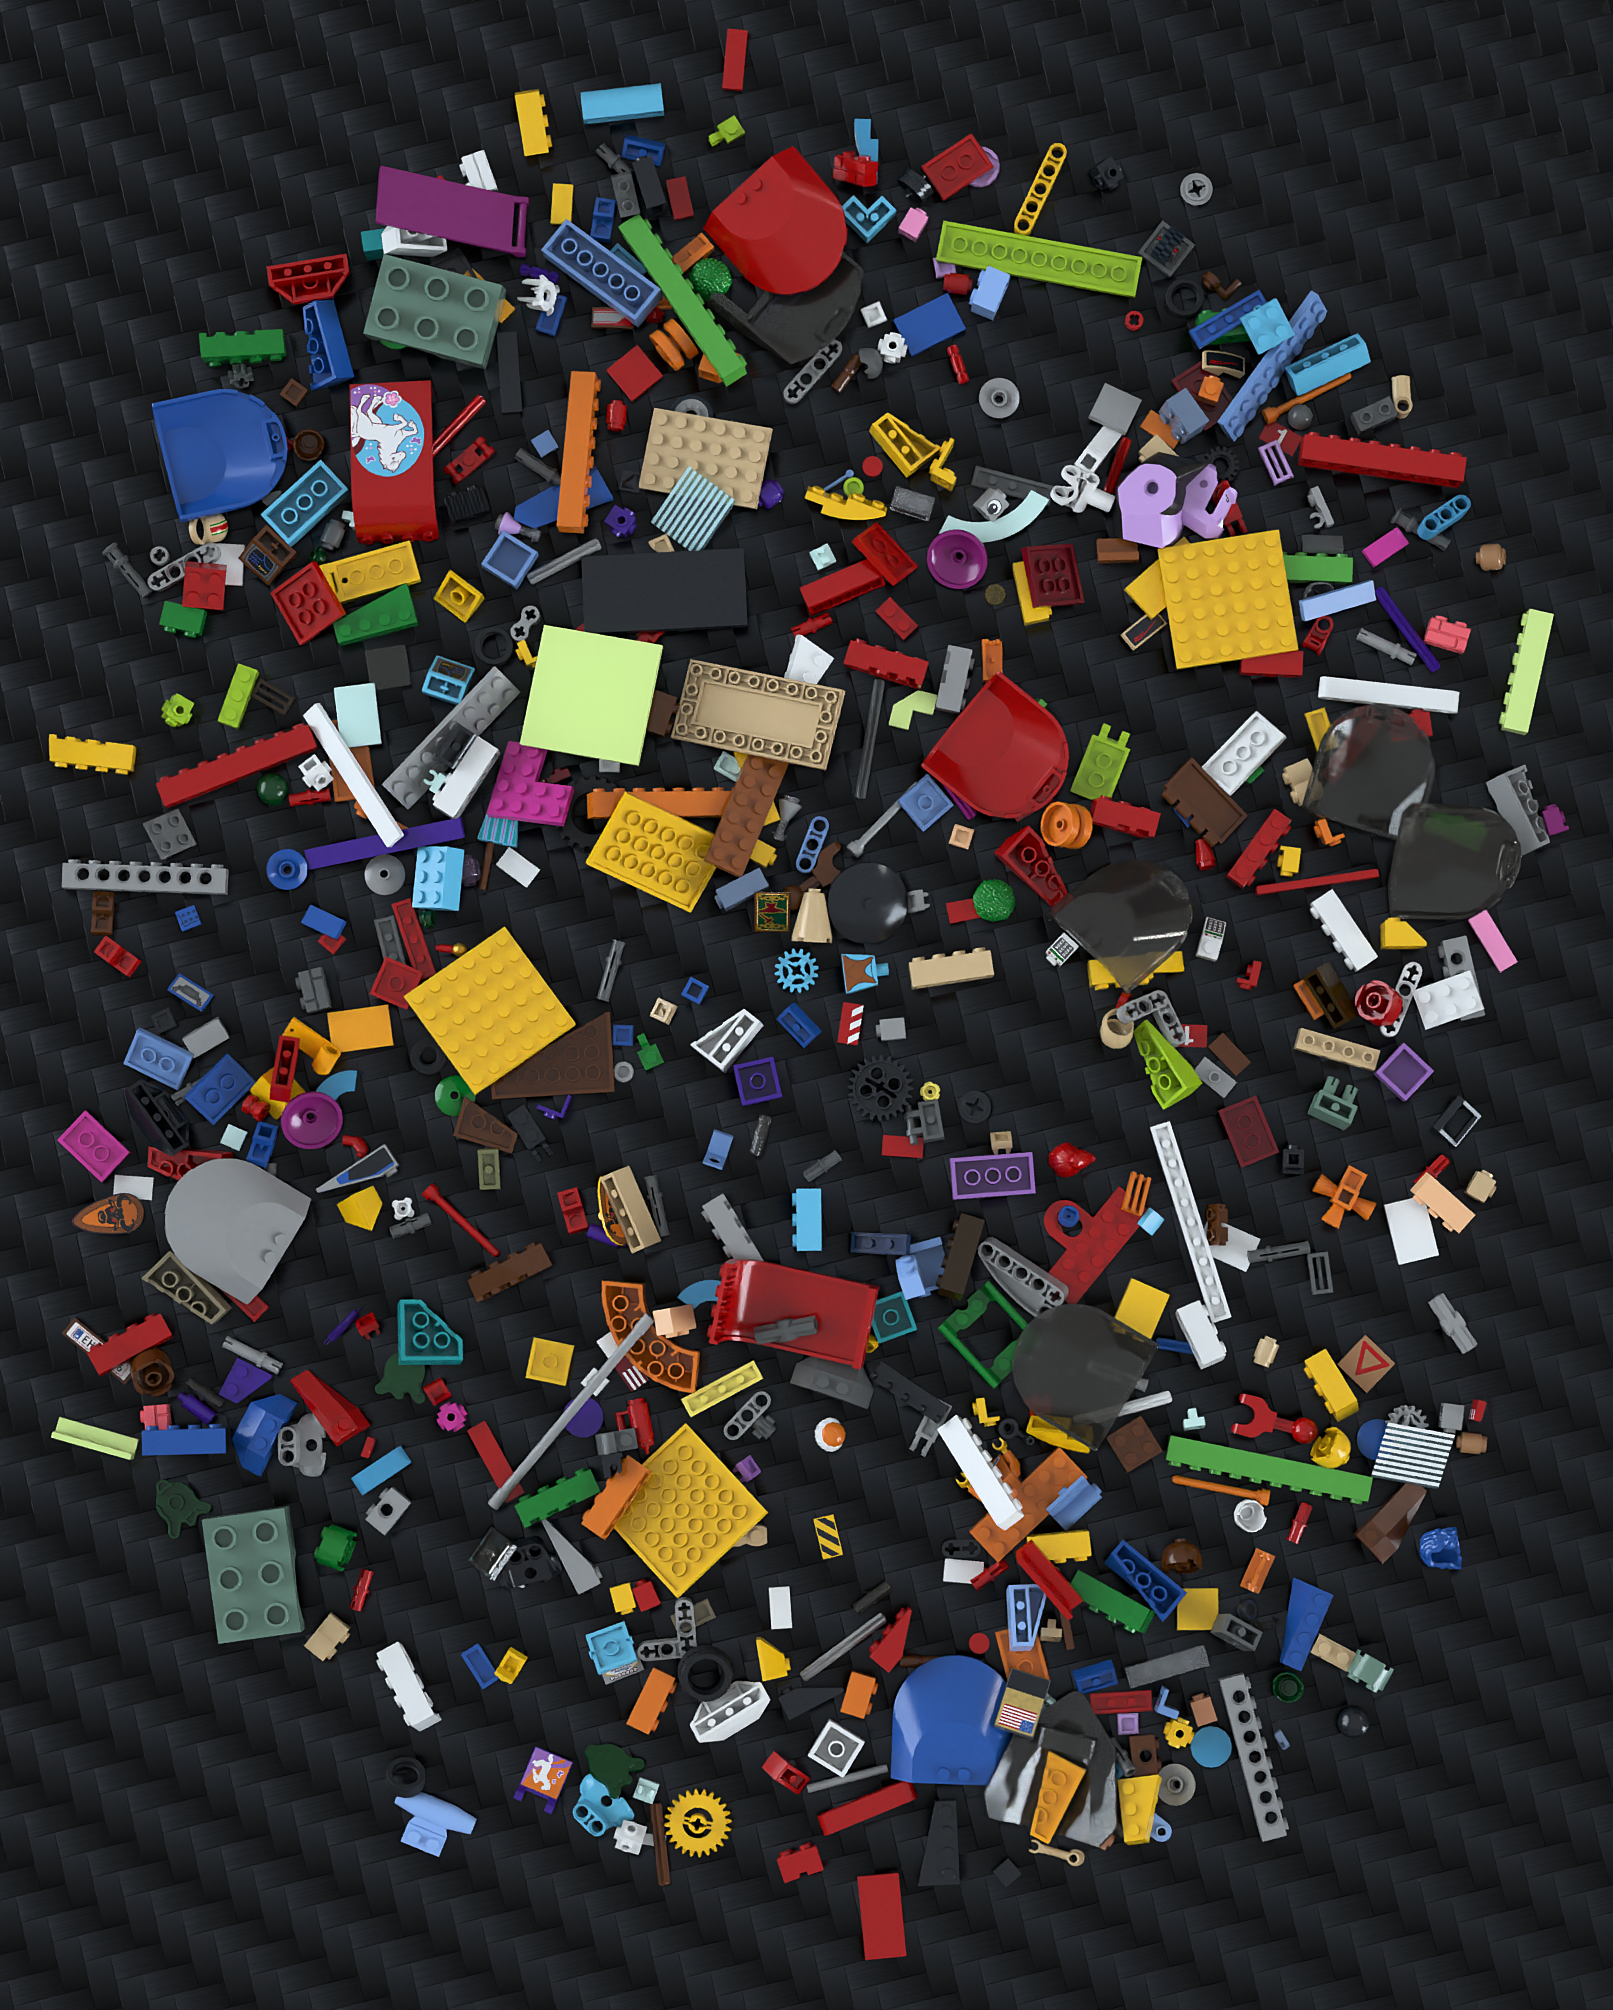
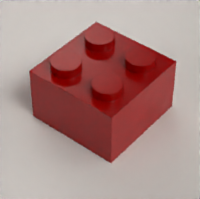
M186 561L182 606L223 610L227 565Z

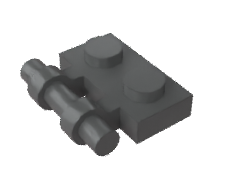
M938 1099L918 1102L919 1110L913 1111L912 1105L909 1107L904 1106L905 1113L903 1117L908 1129L906 1135L910 1140L911 1146L918 1144L917 1137L919 1136L924 1137V1143L945 1140ZM920 1119L922 1127L916 1128L914 1120Z

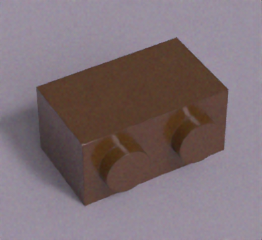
M654 690L646 732L665 738L666 733L670 734L673 723L670 722L672 715L677 714L680 705L677 703V697Z

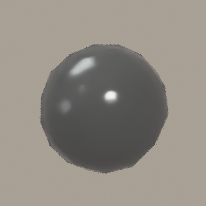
M1301 404L1292 407L1287 416L1290 426L1297 430L1308 428L1313 417L1311 409Z

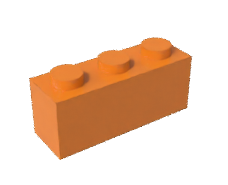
M654 1666L626 1724L648 1735L651 1730L655 1732L660 1721L656 1718L659 1712L664 1713L668 1705V1701L665 1699L668 1693L673 1694L678 1684L674 1681L676 1676Z

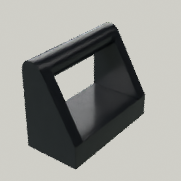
M1458 1095L1430 1128L1453 1147L1457 1148L1482 1116ZM1462 1106L1472 1116L1452 1139L1442 1128L1458 1108Z

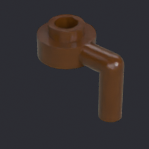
M1207 271L1202 276L1203 286L1209 291H1216L1223 300L1228 299L1242 285L1238 279H1235L1224 289L1219 279L1210 271Z

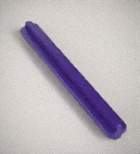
M1382 586L1376 589V598L1431 672L1438 670L1441 667L1439 662Z

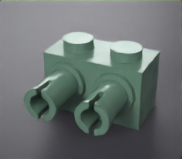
M1328 1076L1323 1090H1320L1314 1096L1307 1114L1345 1130L1351 1125L1358 1106L1352 1104L1358 1089L1354 1087L1351 1090L1353 1086L1346 1085L1342 1098L1334 1096V1093L1340 1081L1337 1078L1333 1081L1334 1077Z

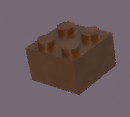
M1140 1415L1105 1436L1127 1473L1162 1452V1449Z

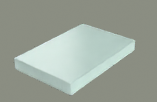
M375 683L334 688L339 734L348 748L382 744Z

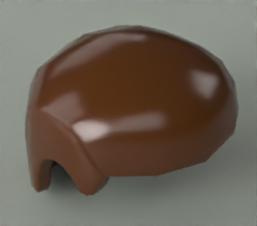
M313 429L301 430L293 441L294 452L300 459L305 461L317 459L324 449L323 437L318 431Z

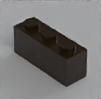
M1329 961L1302 977L1334 1029L1359 1015L1354 1001Z

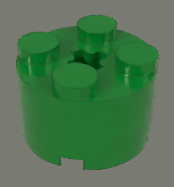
M334 1524L330 1527L325 1526L321 1533L323 1540L321 1545L317 1546L314 1558H317L319 1564L342 1572L345 1569L342 1567L343 1563L348 1564L356 1543L352 1539L353 1536L357 1537V1534Z

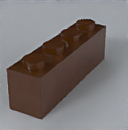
M535 1241L525 1246L526 1251L520 1254L516 1251L508 1255L507 1261L501 1263L498 1260L488 1265L489 1270L485 1272L478 1270L471 1274V1279L468 1280V1283L476 1301L482 1302L552 1266L553 1264L543 1244H537Z

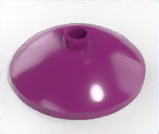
M953 529L939 534L932 541L927 553V564L931 574L939 583L953 589H964L973 586L983 577L988 564V556L983 543L975 535L964 530ZM957 552L962 553L963 557H958Z
M315 1091L305 1092L294 1097L285 1106L281 1116V1127L285 1137L293 1145L303 1149H317L332 1142L339 1134L343 1122L342 1112L338 1103L331 1096ZM310 1112L313 1113L310 1117L306 1116Z

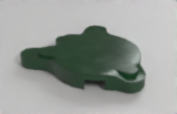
M398 1352L393 1354L386 1362L384 1377L375 1386V1392L377 1394L390 1392L396 1399H402L404 1394L408 1392L417 1404L423 1403L425 1395L422 1390V1383L425 1378V1365H399Z
M161 1479L156 1484V1509L159 1515L167 1522L169 1537L172 1539H176L181 1535L183 1522H186L189 1526H194L200 1514L209 1513L212 1509V1505L209 1502L200 1500L194 1490L185 1483Z
M589 1745L584 1752L589 1763L590 1774L607 1788L612 1799H617L620 1796L621 1787L632 1783L633 1778L629 1775V1772L641 1771L644 1767L642 1759L628 1756L623 1749L616 1745Z

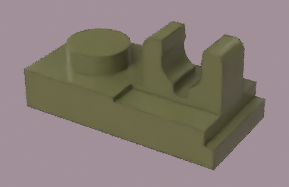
M498 1148L478 1149L480 1190L500 1189Z

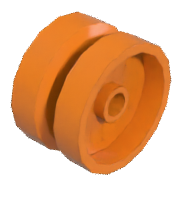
M671 318L663 324L667 336L657 329L649 335V338L662 358L677 371L685 365L682 355L691 360L699 352L681 326Z
M1054 802L1046 808L1042 815L1041 833L1043 839L1049 845L1078 849L1084 846L1091 836L1093 828L1092 817L1084 806Z

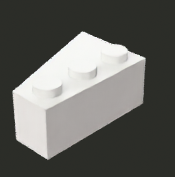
M796 635L784 678L817 684L834 658L804 636Z
M743 1009L690 1045L726 1073L762 1028L763 1024Z

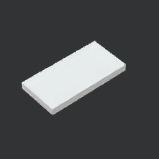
M1255 711L1202 768L1231 796L1286 739V736L1259 712Z

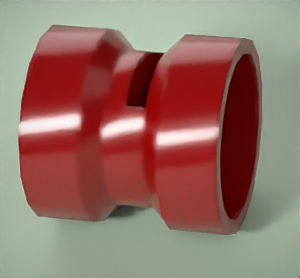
M250 1094L243 1102L241 1110L247 1115H253V1118L260 1122L269 1113L270 1104L265 1101H259L257 1096Z

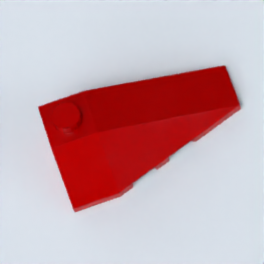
M1026 826L1007 838L994 852L1016 876L1054 911H1057L1069 898L1065 885L1053 865L1054 862L1049 856L1043 840L1030 826Z
M153 1146L148 1147V1167L178 1181L189 1170L203 1164V1162L219 1158L233 1159V1152L185 1148L174 1156H170Z
M309 1370L290 1380L336 1447L370 1427L369 1422L355 1405Z

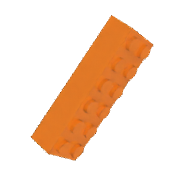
M1057 1447L1021 1481V1486L1016 1489L1017 1496L1015 1498L1018 1499L1023 1507L1021 1509L1024 1514L1023 1518L1007 1530H1003L996 1525L988 1512L969 1532L999 1562L1050 1514L1046 1508L1060 1496L1058 1492L1066 1486L1068 1489L1081 1475L1085 1479L1088 1477L1060 1447Z

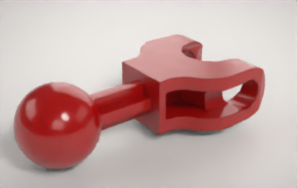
M1240 1394V1402L1253 1409L1254 1418L1247 1425L1233 1424L1231 1427L1232 1432L1253 1438L1259 1436L1262 1432L1272 1433L1273 1429L1291 1433L1293 1438L1301 1444H1308L1316 1438L1318 1433L1317 1425L1310 1418L1303 1417L1294 1422L1276 1417L1277 1413L1271 1411L1262 1398Z

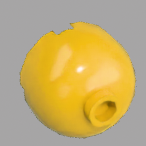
M1337 1427L1328 1428L1324 1431L1327 1434L1323 1439L1321 1436L1316 1439L1310 1455L1313 1457L1312 1460L1319 1466L1333 1469L1347 1463L1350 1457L1351 1443L1348 1437Z

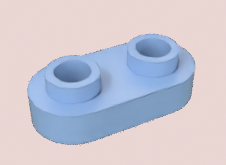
M1154 1812L1150 1836L1156 1841L1164 1842L1170 1838L1172 1830L1170 1825ZM1159 1828L1165 1829V1833L1163 1835L1158 1834Z

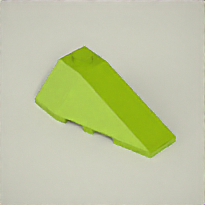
M1144 1020L1133 1031L1140 1055L1145 1058L1147 1065L1145 1068L1146 1074H1150L1153 1086H1151L1152 1092L1163 1110L1189 1096L1203 1084L1193 1067L1148 1020Z

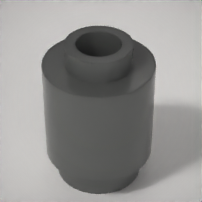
M330 519L329 523H326L319 540L322 543V547L331 551L334 548L338 549L345 533V524Z

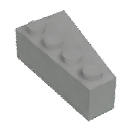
M724 1194L702 1206L704 1211L701 1213L707 1223L711 1221L715 1228L712 1231L717 1240L722 1239L726 1245L722 1248L728 1258L732 1256L733 1259L764 1261Z

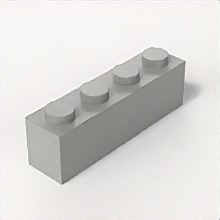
M1526 765L1510 770L1486 782L1488 791L1492 795L1498 812L1501 814L1506 828L1515 842V847L1521 856L1550 843L1543 818L1538 816L1537 813L1538 802L1533 800L1530 789L1533 788L1531 780L1527 781L1525 772H1527Z

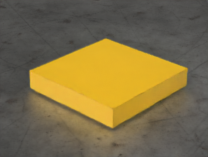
M534 1337L525 1378L566 1386L574 1345Z
M1182 1588L1187 1594L1177 1604V1630H1212L1218 1615V1588Z

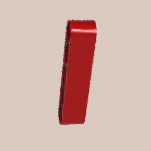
M899 1781L821 1813L817 1818L824 1836L908 1803L918 1798L913 1783Z

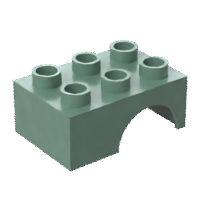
M384 254L363 334L375 341L382 340L431 353L440 358L486 370L507 291L500 284Z
M290 1506L203 1519L202 1526L218 1644L297 1633L305 1630L306 1624L302 1617L296 1586V1550Z

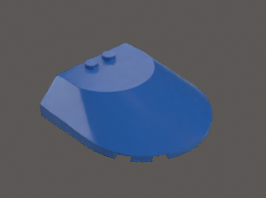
M217 389L152 403L156 430L181 523L250 506L263 499L279 482L287 461L286 434L277 415L259 398L251 394L247 395L238 392V390Z
M963 1655L940 1656L913 1670L898 1690L893 1706L891 1778L910 1783L1000 1785L993 1777V1774L1015 1736L1013 1733L993 1727L1006 1687V1682L1001 1675L982 1661Z

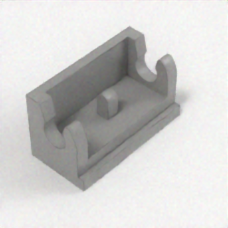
M216 1017L183 1036L182 1040L188 1050L194 1054L193 1058H196L227 1040L229 1036L220 1018Z

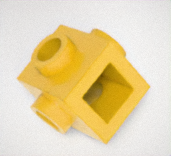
M1178 1717L1177 1720L1172 1718L1170 1722L1166 1723L1163 1733L1165 1734L1164 1738L1169 1741L1168 1745L1179 1749L1180 1745L1186 1747L1187 1743H1191L1194 1732H1192L1193 1727L1189 1725L1190 1721ZM1178 1730L1183 1731L1182 1737L1176 1736Z

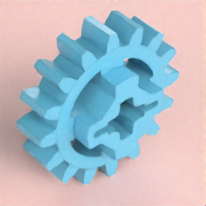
M792 949V954L790 955L785 951V958H778L781 964H775V967L779 969L778 972H775V976H780L777 982L784 983L783 989L790 987L791 993H793L794 989L801 993V988L803 987L809 990L808 984H815L812 978H818V974L814 973V971L819 968L818 966H813L816 959L810 960L809 952L803 955V949H800L799 953ZM791 958H801L798 962L792 963L789 961ZM807 963L810 966V976L804 969ZM783 966L788 969L789 973L786 979L783 976ZM798 966H800V972L802 973V975H792L793 970L791 969V967L797 968ZM801 979L804 981L802 984H792L794 980Z

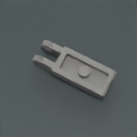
M943 1402L950 1408L939 1424H936L924 1415L915 1433L917 1435L909 1448L910 1450L914 1451L920 1437H923L928 1441L923 1447L921 1455L926 1456L931 1444L935 1442L939 1434L937 1429L944 1424L952 1408L951 1405Z

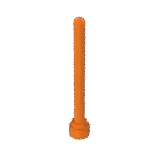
M1348 372L1276 408L1267 407L1261 411L1263 418L1269 425L1275 422L1280 414L1350 380L1352 375Z
M1177 1475L1172 1477V1482L1175 1484L1255 1499L1261 1505L1268 1506L1270 1490L1262 1488V1490L1252 1491Z

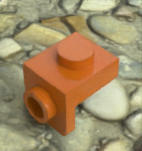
M1325 818L1315 821V834L1317 838L1321 837L1323 844L1329 843L1330 846L1341 843L1340 839L1345 837L1344 833L1332 836Z

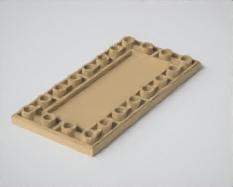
M690 659L671 738L826 770L845 691Z

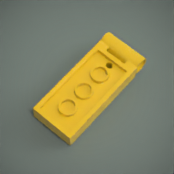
M410 541L319 566L341 604L391 591L405 583L409 586L422 582Z

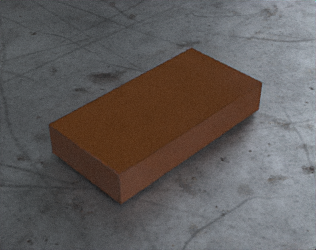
M1224 1033L1219 1035L1208 1046L1235 1077L1251 1063Z

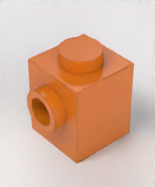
M1205 376L1196 400L1216 406L1224 383L1220 382L1221 379L1218 377Z

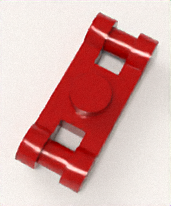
M480 436L456 459L446 465L443 471L446 475L449 474L453 478L452 481L455 485H458L496 451L492 446L489 447L487 445L486 439L483 436ZM479 448L483 451L481 456H478L475 452ZM459 465L463 469L461 473L456 471Z

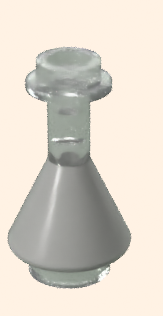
M784 795L783 799L778 800L780 822L777 831L772 832V838L784 842L785 838L787 839L784 832L788 821L802 808L799 805L800 800L789 795Z

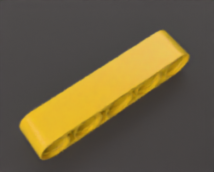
M1054 143L1049 148L1015 220V234L1030 235L1064 164L1067 150L1063 144ZM1058 150L1063 154V156L1061 158H1055L1053 157L1052 152ZM1049 168L1053 170L1054 174L1046 176L1043 171ZM1041 186L1046 192L1044 194H1037L1035 188ZM1031 204L1035 205L1037 211L1031 213L1027 211L1026 207ZM1026 223L1029 228L1022 231L1018 228V224Z

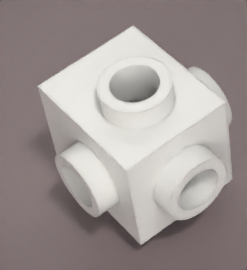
M890 332V335L885 334L884 339L879 340L877 350L881 351L880 355L883 361L900 363L901 356L905 357L908 345H904L905 338H901L902 335ZM889 344L896 345V348H889Z
M315 754L298 766L305 775L302 779L309 788L313 785L319 791L334 780L329 773L332 769L325 761L321 763Z
M623 1820L622 1826H617L614 1839H617L615 1848L639 1855L647 1827L632 1821Z

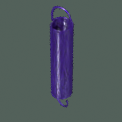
M352 1310L330 1332L329 1338L325 1342L328 1339L334 1342L358 1318V1313Z

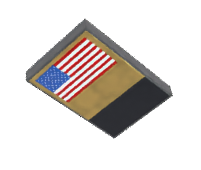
M1011 1668L993 1727L1033 1740L1051 1680Z

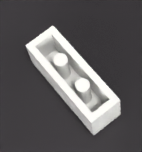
M1198 1300L1177 1309L1175 1316L1200 1368L1204 1369L1224 1360L1225 1353L1227 1352L1226 1347L1222 1341L1219 1342L1216 1336L1218 1332L1214 1323H1210L1207 1317L1209 1313L1206 1306L1201 1305Z

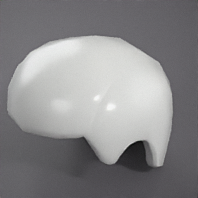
M1252 1499L1243 1500L1237 1504L1234 1511L1236 1524L1247 1532H1257L1262 1529L1267 1518L1264 1515L1263 1506Z

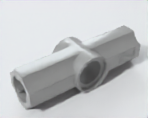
M1443 1293L1428 1302L1440 1320L1441 1327L1449 1337L1451 1336L1462 1354L1477 1345L1476 1340L1466 1328L1464 1319L1457 1310H1454Z

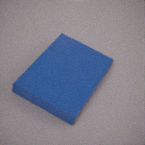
M948 293L893 320L900 335H902V338H905V345H908L907 349L911 357L966 330Z
M227 1053L184 1098L214 1125L257 1081Z

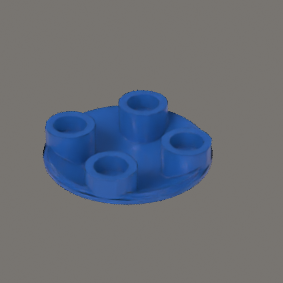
M1369 1420L1358 1430V1448L1369 1459H1386L1385 1457H1379L1378 1453L1393 1454L1392 1452L1380 1450V1447L1396 1449L1395 1446L1381 1444L1382 1441L1392 1443L1394 1441L1383 1438L1384 1435H1390L1389 1432H1385V1429L1389 1428L1385 1420Z

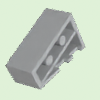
M948 645L935 710L959 715V711L964 709L966 698H963L964 690H968L971 679L967 678L968 670L972 671L975 660L971 658L972 649Z

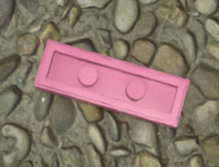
M1487 910L1468 920L1499 973L1518 962Z

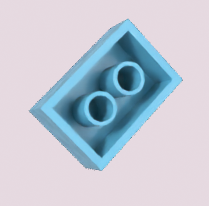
M437 846L418 847L412 907L427 910L459 911L464 859L463 849Z
M796 1189V1193H792V1206H796L797 1214H792V1224L797 1226V1234H793V1247H797V1251H822L821 1189Z

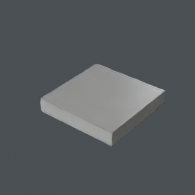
M1105 383L1089 415V419L1125 435L1142 400Z

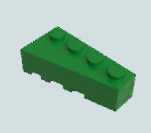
M405 583L334 622L333 626L338 644L344 646L419 626L409 586Z
M586 1467L575 1471L576 1476L570 1479L565 1476L557 1480V1485L551 1488L546 1485L538 1489L539 1494L531 1497L530 1494L519 1498L520 1503L516 1504L515 1508L524 1527L531 1526L535 1522L541 1521L554 1513L560 1512L601 1492L602 1490L592 1469L586 1470Z

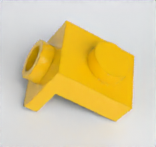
M525 640L517 643L518 649H515L520 661L524 659L527 668L532 666V669H534L538 656L532 658Z
M984 1397L975 1398L976 1403H972L974 1416L978 1415L979 1423H984V1427L996 1425V1421L1000 1420V1416L987 1417Z
M510 1647L494 1674L503 1682L512 1684L528 1657Z

